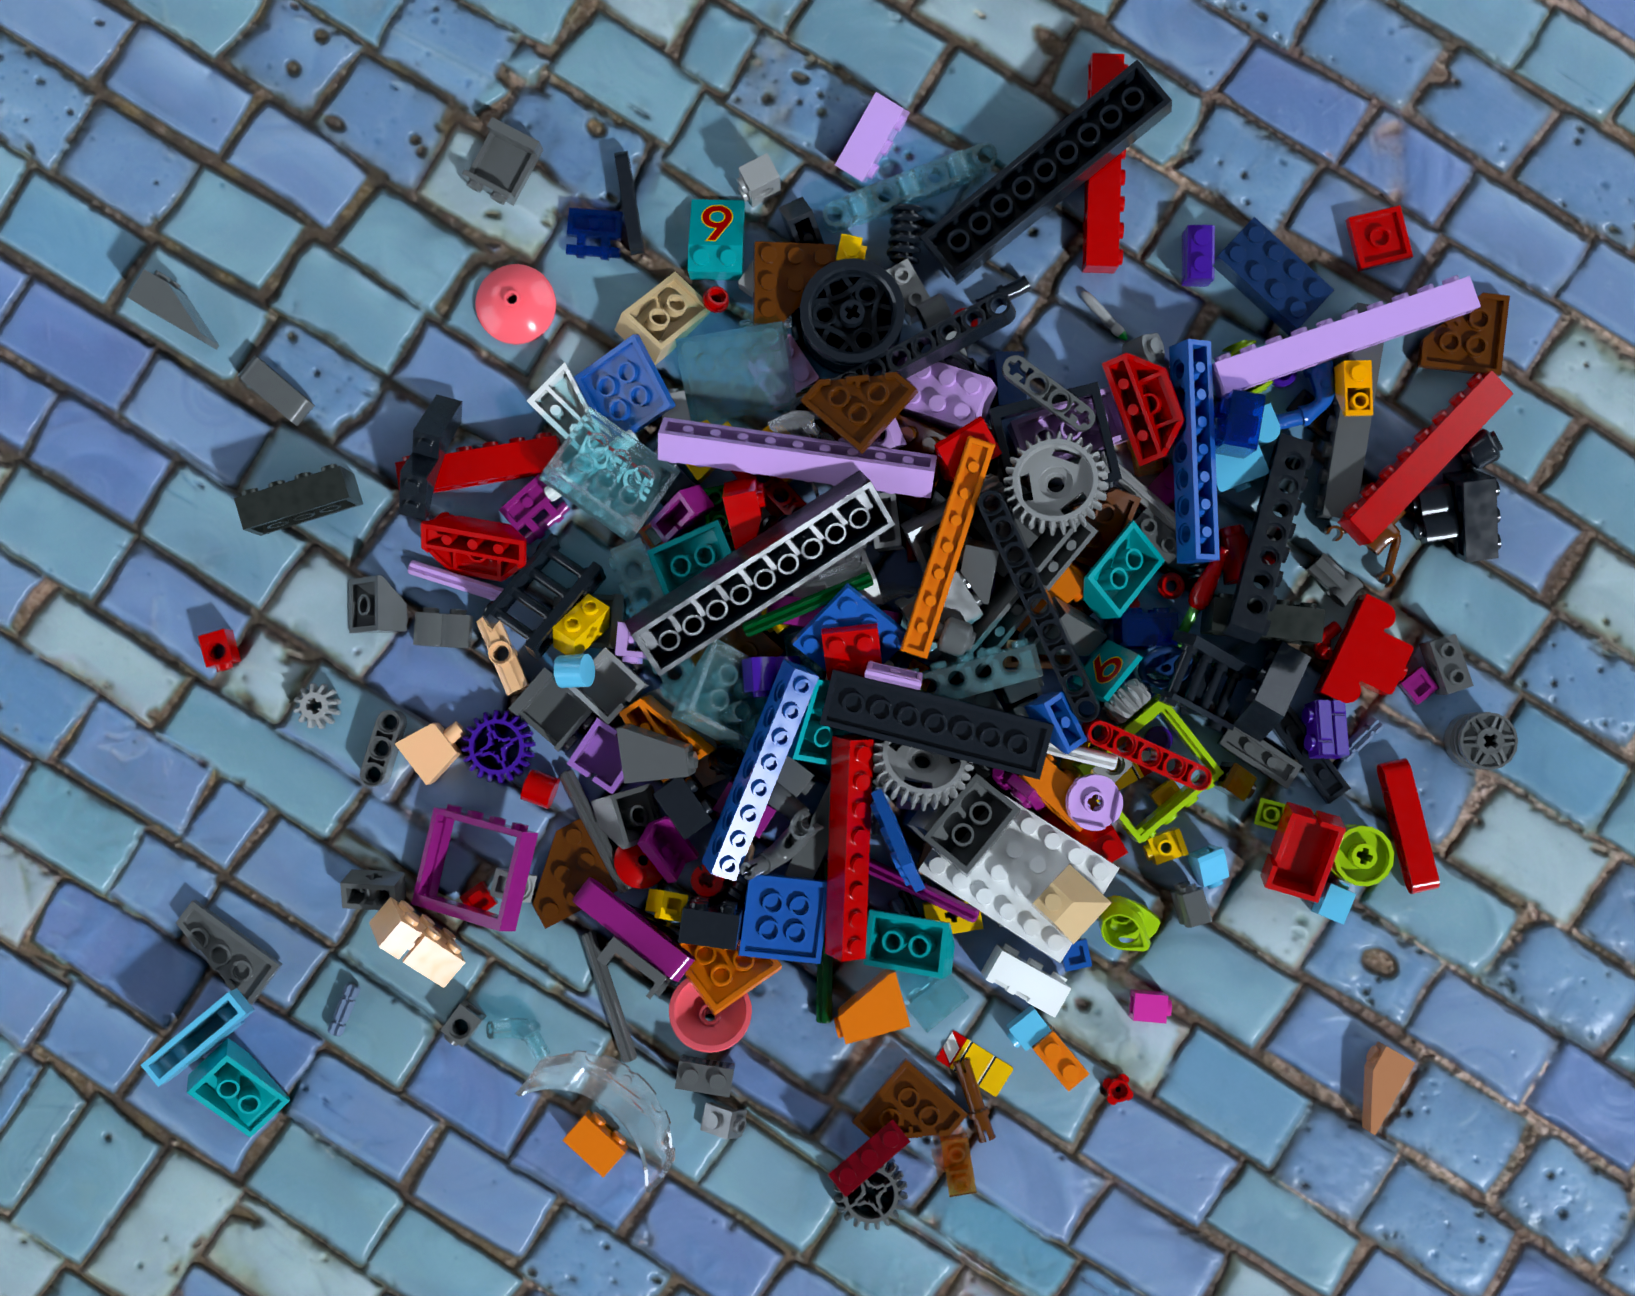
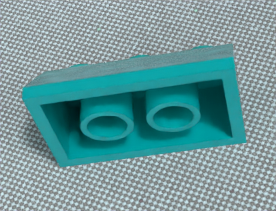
M1134 520L1126 525L1084 577L1083 600L1099 619L1120 618L1165 561Z
M873 909L869 910L866 934V959H864L863 965L944 979L952 974L955 945L950 922Z

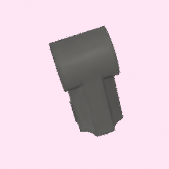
M1325 553L1318 556L1306 569L1309 574L1327 589V595L1341 607H1345L1364 587L1357 577L1350 572H1344Z

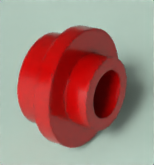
M714 286L704 292L702 302L709 311L721 313L727 309L729 298L723 288Z
M1169 572L1160 577L1157 589L1162 597L1172 600L1183 594L1185 582L1179 574ZM1168 581L1175 584L1173 591H1169L1166 588Z

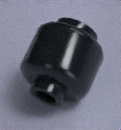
M1480 429L1459 453L1466 465L1471 463L1476 469H1481L1499 460L1501 456L1500 451L1504 449L1494 431L1489 432L1487 429Z

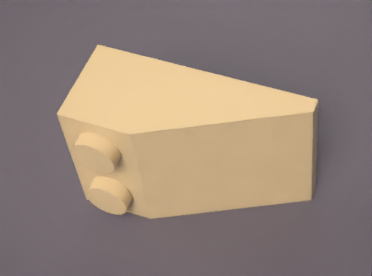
M674 272L621 313L615 331L624 340L633 334H638L656 365L668 356L711 311L704 306L702 296L680 275Z

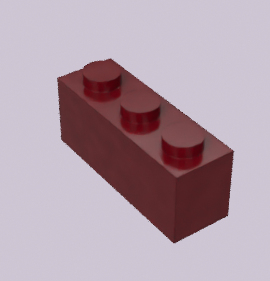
M892 1119L832 1170L828 1176L846 1198L911 1141Z

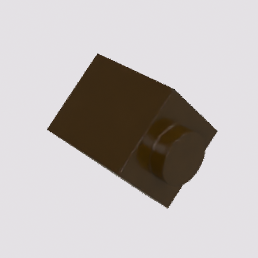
M1222 761L1219 767L1224 774L1214 783V788L1237 801L1245 802L1246 798L1250 799L1257 787L1254 784L1257 777L1235 762Z

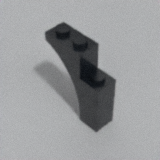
M436 394L413 429L412 453L400 470L399 514L423 521L427 519L440 467L449 444L461 424L463 401Z

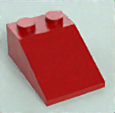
M757 476L724 483L722 498L735 550L757 536L762 517V508L766 507L765 488L763 483L758 484Z
M1046 805L1039 812L1043 820L1111 863L1128 853L1112 824L1100 831H1090L1083 828L1078 832L1063 822Z

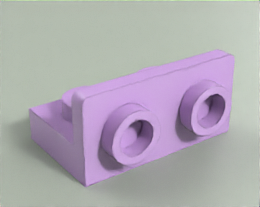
M618 622L615 655L622 657V662L643 664V659H648L643 652L635 651V647L639 648V646L631 636L625 622Z

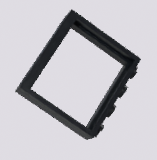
M1098 381L1066 389L1079 400L1091 398L1110 472L1108 473V479L1102 481L1108 482V488L1116 487L1115 482L1122 479ZM1058 394L1052 398L1053 407L1067 404V399L1063 395ZM1032 398L990 408L988 411L994 439L1002 452L999 455V460L1004 477H1011L1006 473V467L1013 466L1010 461V454L1001 420L1045 409ZM1065 484L1051 487L1049 490L1060 492ZM1032 492L1022 495L1024 501L1033 500Z

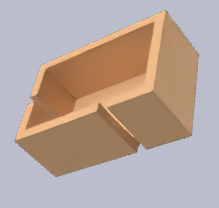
M390 897L369 922L378 946L398 960L407 949L410 950L402 959L403 963L444 988L466 963L461 954V947L455 942V935L446 928L440 930L434 926V921L427 915L422 914L419 916L414 913V909L403 900L398 902Z

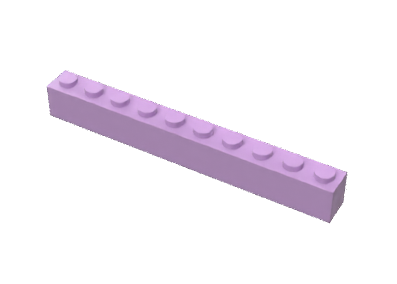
M1458 275L1443 280V285L1434 288L1433 284H1429L1417 289L1418 294L1409 296L1408 292L1391 298V303L1384 305L1383 301H1379L1367 306V311L1358 313L1357 309L1341 315V320L1333 322L1332 318L1316 323L1317 328L1308 331L1307 327H1302L1292 331L1291 337L1282 339L1281 335L1270 338L1265 341L1266 345L1257 348L1256 344H1252L1240 349L1241 354L1232 357L1230 353L1220 355L1214 358L1215 363L1212 364L1213 385L1219 399L1471 313L1481 307L1471 277L1459 279Z
M666 417L663 418L658 431V460L670 463L712 467L725 471L733 470L753 475L775 476L782 479L790 478L805 482L831 484L833 486H836L860 470L872 482L876 491L888 494L910 495L916 498H931L937 455L869 446L861 454L853 446L845 442Z

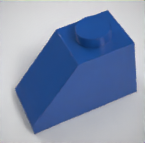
M1064 691L1044 693L1024 706L1029 718L1054 725L1050 743L1064 754H1069L1087 741Z

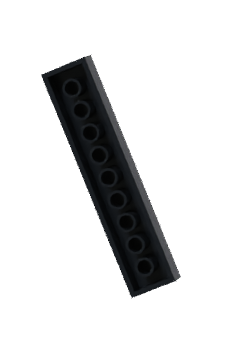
M1137 59L920 236L924 246L956 286L959 285L1172 112V99Z
M859 470L624 622L635 642L657 674L661 676L893 527L895 523L872 482Z

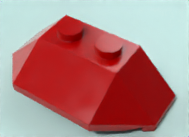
M1124 353L1103 362L1104 372L1139 466L1165 457L1185 421L1167 369L1130 353Z
M461 515L421 522V548L427 553L429 552L450 572L503 582L526 565V538L511 524Z

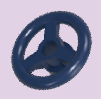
M1172 645L1161 646L1146 653L1138 665L1140 679L1151 687L1167 688L1174 673L1173 664L1182 653L1181 647ZM1191 659L1183 681L1189 676V674L1192 671L1193 659ZM1159 672L1160 674H1166L1170 679L1157 680L1151 678L1148 674Z

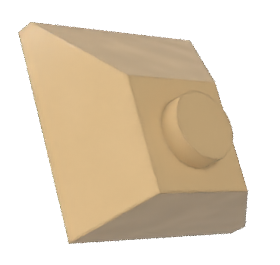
M1069 864L1031 906L1074 944L1106 910L1111 902Z

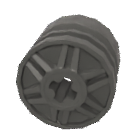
M1470 712L1457 716L1449 723L1445 730L1443 742L1446 753L1459 766L1469 769L1494 770L1502 768L1512 760L1517 751L1518 737L1514 726L1502 715L1491 712Z

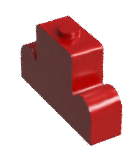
M1369 594L1358 596L1333 649V656L1328 660L1313 693L1330 701L1341 700L1344 703L1356 701L1360 696L1361 686L1379 695L1393 694L1398 682L1402 681L1408 672L1406 665L1414 648L1412 645L1384 632V629L1391 627L1396 619L1395 610L1391 605Z

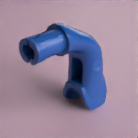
M1332 360L1303 370L1305 378L1308 377L1315 399L1309 404L1298 406L1297 410L1277 414L1276 417L1280 424V431L1299 425L1303 427L1310 425L1331 405L1335 396Z

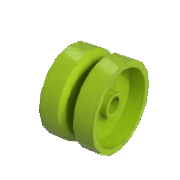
M1346 824V831L1330 873L1335 878L1356 886L1368 887L1381 882L1388 876L1393 866L1394 851L1390 840L1383 832L1373 827Z

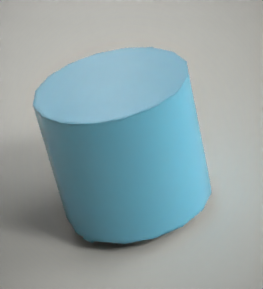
M589 654L559 655L554 660V677L557 685L560 688L590 687L595 678V665L592 657Z

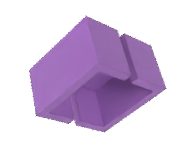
M597 718L567 762V765L585 777H591L593 773L597 774L592 781L611 794L617 793L624 782L617 729L612 725H608L601 718Z

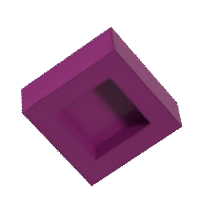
M1423 667L1416 668L1398 683L1414 705H1419L1439 688Z

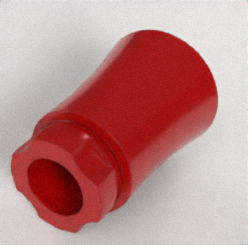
M1243 524L1228 526L1219 530V547L1222 546L1229 550L1223 565L1224 585L1237 584L1249 539L1248 535L1245 534Z

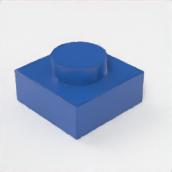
M1086 938L1078 939L1071 945L1064 956L1062 963L1065 972L1092 966Z

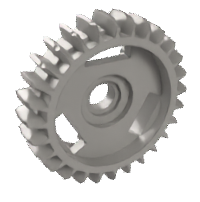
M1060 431L1057 433L1056 439H1052L1049 432L1046 433V440L1044 441L1036 435L1035 445L1026 440V451L1017 448L1020 458H1010L1011 464L1015 467H1006V473L1011 477H1004V484L1010 486L1004 488L1005 495L1011 496L1007 499V503L1009 506L1016 505L1012 508L1013 515L1022 513L1019 517V521L1022 524L1029 519L1028 526L1030 530L1038 524L1040 534H1043L1045 528L1049 527L1052 536L1055 534L1056 528H1060L1062 535H1065L1067 526H1070L1073 532H1076L1077 522L1086 527V516L1093 520L1095 519V513L1092 509L1100 511L1102 509V504L1097 500L1105 501L1107 498L1106 493L1101 491L1108 490L1109 487L1108 482L1102 481L1108 479V472L1101 471L1105 468V462H1096L1100 458V453L1096 451L1090 454L1093 449L1091 443L1083 448L1082 437L1074 443L1072 433H1069L1066 440L1062 439ZM1065 452L1072 454L1080 459L1079 464L1055 457L1053 453ZM1022 476H1030L1033 500L1031 501L1023 500L1020 483ZM1061 479L1065 484L1064 488L1060 492L1050 491L1048 484L1051 480ZM1082 494L1087 498L1073 512L1065 515L1062 513L1061 510Z
M876 739V743L873 746V774H878L877 783L885 782L883 792L892 790L891 800L897 796L901 797V806L906 801H910L912 810L917 803L921 804L923 811H925L928 803H931L935 810L939 801L946 807L949 798L954 801L958 797V793L966 788L965 786L971 780V775L974 771V766L971 762L957 759L958 763L951 764L948 756L904 745L895 751L890 747L892 742ZM924 756L929 760L930 765L927 768H919L915 764V758ZM904 780L930 785L932 788L922 789L913 787L905 783Z

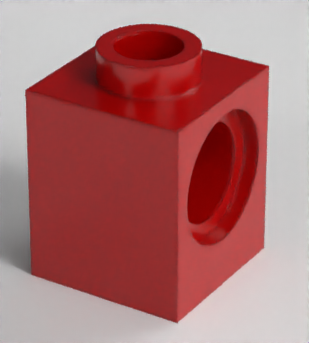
M221 629L198 636L206 668H214L217 672L234 668L233 663L241 661L233 630ZM222 644L225 653L221 658H218L216 649Z

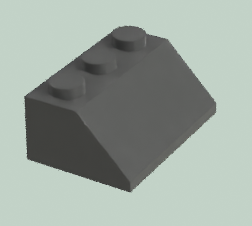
M977 773L923 838L946 861L966 877L969 876L1020 813V808Z

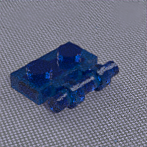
M569 207L567 236L576 237L577 244H566V255H576V258L585 259L586 256L600 257L601 260L609 261L610 258L620 259L621 249L610 247L611 240L621 241L623 212ZM587 238L601 239V246L586 245Z

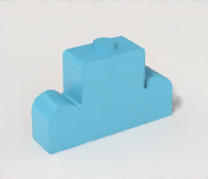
M1271 403L1214 425L1217 495L1235 489L1236 493L1252 487L1250 482L1260 479L1269 473V468L1260 447L1268 445L1277 439L1280 434V424ZM1172 444V446H1171V448H1170V450H1169V452H1168L1167 454H1168L1169 459H1170V461H1171V463H1172V465H1173V444Z
M238 988L229 991L142 1063V1068L158 1087L167 1083L192 1062L209 1053L245 1022L244 1019L255 1009Z

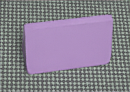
M870 661L867 664L864 678L920 691L923 674Z

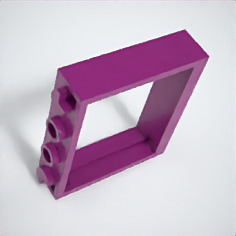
M448 804L447 808L434 807L411 904L496 931H516L538 833L529 831V825L512 822L511 826L505 824L506 819L496 816H490L489 819L483 818L484 813L468 810L467 813L461 812L462 807ZM455 820L517 837L499 914L437 896Z

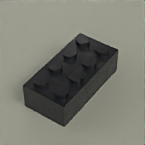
M696 894L683 907L678 943L736 950L740 939L744 904H739V900L736 898L723 897L722 901L712 900V896L706 897Z

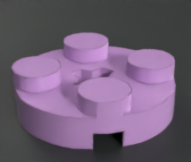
M1087 774L1076 778L1069 787L1065 800L1067 814L1078 826L1090 831H1100L1119 818L1123 809V797L1110 778L1099 774ZM1097 794V799L1101 801L1100 806H1095L1094 810H1091L1088 799Z

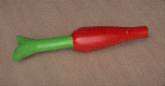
M1222 546L1219 547L1220 560L1210 562L1195 583L1188 596L1190 607L1178 630L1189 633L1199 611L1209 606L1217 588L1225 559L1229 553L1228 549ZM1172 637L1169 639V643L1172 646L1181 647L1180 644L1171 640Z

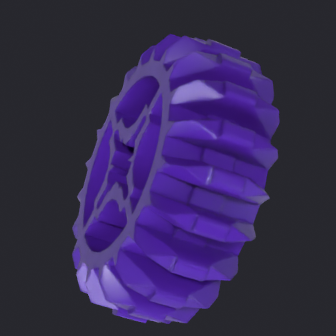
M494 710L493 719L488 712H484V722L478 717L473 719L477 728L467 726V731L472 733V735L462 737V740L469 742V746L461 747V751H469L470 755L464 757L463 760L464 762L473 760L474 763L469 767L470 771L480 768L477 773L479 779L483 778L487 773V782L489 783L493 782L495 775L498 783H504L505 775L509 781H513L515 779L513 771L519 776L524 774L520 765L524 767L531 766V763L525 760V757H535V753L528 751V747L536 746V742L527 741V738L532 737L534 733L533 731L524 733L523 730L529 724L523 722L518 725L520 716L515 715L510 720L511 712L505 711L501 718L500 711ZM495 724H504L510 727L516 735L508 738L503 737L500 731L496 729ZM487 729L488 743L478 750L479 739ZM497 739L498 742H510L501 748L502 753L500 754L499 751H488L497 745ZM519 743L518 756L510 765L509 751L514 745ZM493 755L498 763H501L503 769H495L488 766L482 758Z

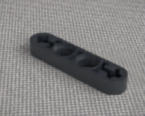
M628 151L616 152L614 156L631 255L644 254V242Z

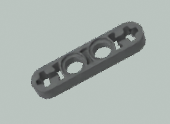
M1013 355L1005 360L1002 366V374L1007 381L1073 430L1084 432L1093 426L1095 413L1088 405L1023 357ZM1018 362L1021 365L1019 370L1025 375L1028 370L1032 372L1027 377L1024 385L1019 382L1023 379V376L1019 373L1014 375L1009 373L1011 369L1008 366L1009 363L1014 365ZM1032 379H1042L1045 383L1044 391L1041 393L1033 392L1029 387ZM1055 395L1065 396L1067 399L1065 409L1058 410L1053 407L1052 398ZM1073 403L1077 405L1073 410L1077 414L1087 413L1086 420L1089 422L1088 425L1086 423L1078 425L1076 423L1078 418L1072 413L1069 418L1064 415L1071 409Z

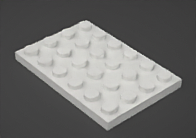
M1007 797L1020 808V813L968 877L952 866L933 848L918 871L1061 963L1072 943L1031 905L1069 864L1102 894L1108 888L1119 867Z

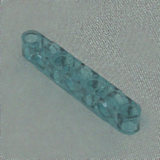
M981 143L854 191L825 206L823 210V225L829 232H841L892 213L894 205L916 204L967 184L993 170L997 160V150L990 143ZM987 155L991 161L989 163H982L978 160V156ZM937 174L940 176L941 181L933 183L929 181L928 176ZM886 193L892 199L889 202H881L878 196ZM831 213H838L842 216V219L838 222H832L828 219V216Z

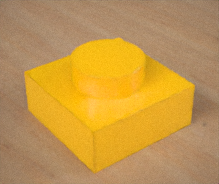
M1168 779L1148 795L1159 807L1179 791L1180 788L1174 780Z

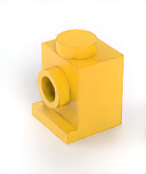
M841 233L836 261L850 258L865 260L867 246H862L863 238Z
M1176 827L1156 833L1153 838L1149 837L1145 841L1146 845H1143V851L1147 860H1152L1153 864L1156 865L1189 855L1180 828ZM1167 842L1170 846L1169 851L1163 853L1161 845Z
M649 889L645 910L655 912L654 918L681 922L682 910L688 901V895Z

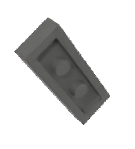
M1234 727L1233 731L1226 729L1217 742L1219 746L1285 789L1289 788L1302 768V765L1264 740L1260 742Z

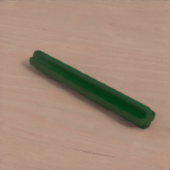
M869 572L862 573L742 624L745 635L747 637L753 636L827 605L847 583L857 591L866 589L874 584L872 576Z

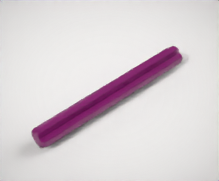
M869 858L870 875L973 923L977 920L980 912L977 908L925 883V889L915 893L912 885H905L899 871Z

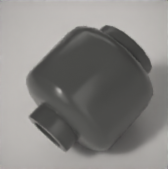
M948 617L943 624L938 623L934 638L937 639L938 650L961 657L965 652L970 653L976 638V632H973L972 624L954 617Z

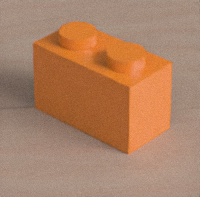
M1049 1026L1052 1031L1032 1046V1049L1069 1092L1087 1077L1089 1072Z
M587 1110L568 1131L562 1141L604 1178L628 1149L627 1140L620 1132L616 1130L612 1132L605 1125L606 1121L599 1113H592Z

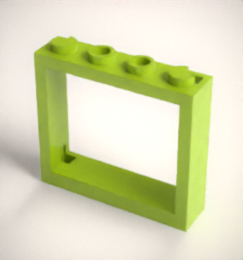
M1156 694L1126 722L1117 726L1129 733L1136 734L1158 714H1161L1197 761L1210 770L1212 781L1206 790L1215 786L1214 783L1224 774L1171 706L1159 702L1160 696ZM1124 736L1117 740V749L1126 742ZM1094 745V746L1092 747V749H1096V750H1100V751H1104V752L1111 753V752H1109V751H1107V750H1105V749H1102V748H1100V747H1098V746H1096V745ZM1078 761L1072 763L1082 777L1092 774L1090 771L1096 767ZM1198 774L1191 780L1192 783L1196 782L1199 779L1200 774ZM1183 786L1135 827L1123 812H1121L1117 821L1130 838L1140 844L1149 837L1153 838L1156 835L1155 830L1161 825H1167L1175 820L1177 812L1184 806L1189 807L1194 804L1199 798L1197 795L1203 790L1198 791Z

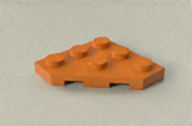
M739 942L736 950L678 943L695 958V961L684 975L714 1015L782 969L781 963L776 959L739 956Z

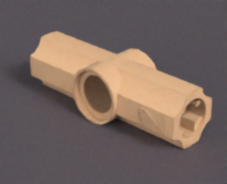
M481 617L476 623L488 649L489 659L494 663L507 696L524 691L529 686V683L517 657V650L512 645L504 624L499 621L492 629L487 625L484 618ZM507 647L509 651L507 659L499 661L497 657L498 651L501 648Z

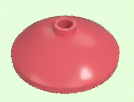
M510 264L492 271L482 281L477 291L475 307L479 322L489 335L503 343L519 345L536 340L548 330L556 313V297L550 282L538 270L526 265ZM511 296L517 297V301L514 304L508 303Z
M686 978L675 989L670 1000L669 1020L671 1027L679 1040L694 1050L707 1053L726 1050L739 1042L749 1028L752 1015L749 995L746 993L724 1010L714 1015V1020L708 1021L705 1019V1016L714 1014Z

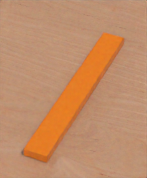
M970 436L967 438L900 651L925 659L928 657L995 444Z

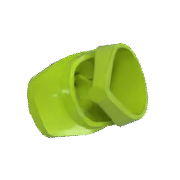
M1117 895L1107 897L1111 904L1098 917L1099 927L1104 940L1118 950L1147 951L1151 944L1149 939L1160 926L1159 917L1145 905L1130 898ZM1119 938H1132L1135 940L1129 943H1123L1119 940Z

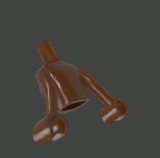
M1404 510L1373 543L1365 544L1370 551L1379 556L1391 543L1385 569L1376 576L1378 581L1385 575L1389 576V581L1384 586L1387 588L1392 587L1396 582L1393 568L1401 543V535L1395 524L1406 513ZM1328 525L1324 529L1325 535L1333 528L1337 530V535L1332 541H1339L1343 534L1347 533L1342 527L1337 525Z

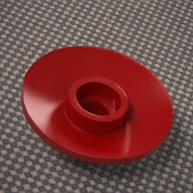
M639 845L626 849L618 846L614 855V868L623 883L632 888L645 889L654 886L663 878ZM640 856H645L647 858V864L645 866H642L638 863V858Z

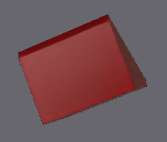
M981 416L934 445L941 476L944 480L954 481L968 436L995 444L991 460L1002 454Z

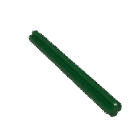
M822 859L818 867V879L827 880L828 859ZM824 933L821 962L817 964L816 1022L827 1024L832 1021L833 957L825 954Z

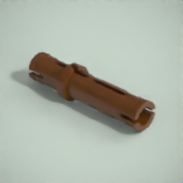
M970 1057L962 1058L965 1070L962 1068L960 1059L953 1062V1065L955 1066L970 1110L968 1116L970 1120H973L979 1138L978 1141L979 1143H985L987 1141L984 1130L987 1132L989 1141L995 1139L996 1135L988 1117L990 1111L988 1106L984 1105Z

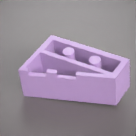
M876 92L835 166L861 182L866 183L868 179L872 180L880 167L877 164L883 155L886 156L890 151L894 137L905 125L910 112Z

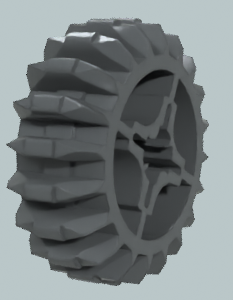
M886 1162L876 1171L886 1176V1178L872 1179L869 1177L854 1192V1196L850 1198L848 1196L845 1198L834 1184L833 1190L839 1192L834 1195V1201L840 1203L837 1207L839 1213L847 1211L844 1215L845 1221H849L854 1217L853 1226L858 1227L862 1221L864 1222V1230L867 1231L869 1230V1223H874L875 1229L879 1230L880 1221L889 1226V1216L894 1219L899 1218V1214L895 1209L904 1210L905 1204L900 1200L907 1199L908 1195L907 1192L902 1191L907 1188V1182L899 1181L904 1176L903 1172H894L897 1168L895 1162L890 1163L888 1166H886ZM865 1183L868 1187H872V1190L875 1188L876 1201L873 1196H869V1193L865 1195ZM892 1185V1197L887 1205L883 1206L880 1197L887 1191V1187ZM864 1204H868L872 1206L875 1211H863L857 1208L855 1205L861 1206Z

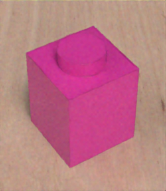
M1131 989L1129 1017L1133 1021L1167 1023V1016H1171L1172 1001L1168 1000L1167 994L1159 991Z

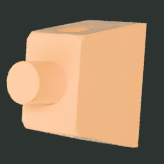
M457 721L446 729L439 722H434L401 739L395 745L426 785H431L438 780L462 753L455 742L463 737L466 732Z

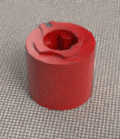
M531 769L522 786L521 800L549 809L556 796L560 779Z
M703 863L697 866L691 875L692 888L701 896L709 897L715 895L721 890L725 882V878L711 875Z

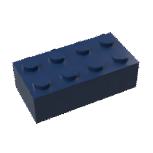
M1255 217L1215 258V264L1213 265L1220 274L1288 336H1291L1292 331L1299 329L1334 291L1327 282Z

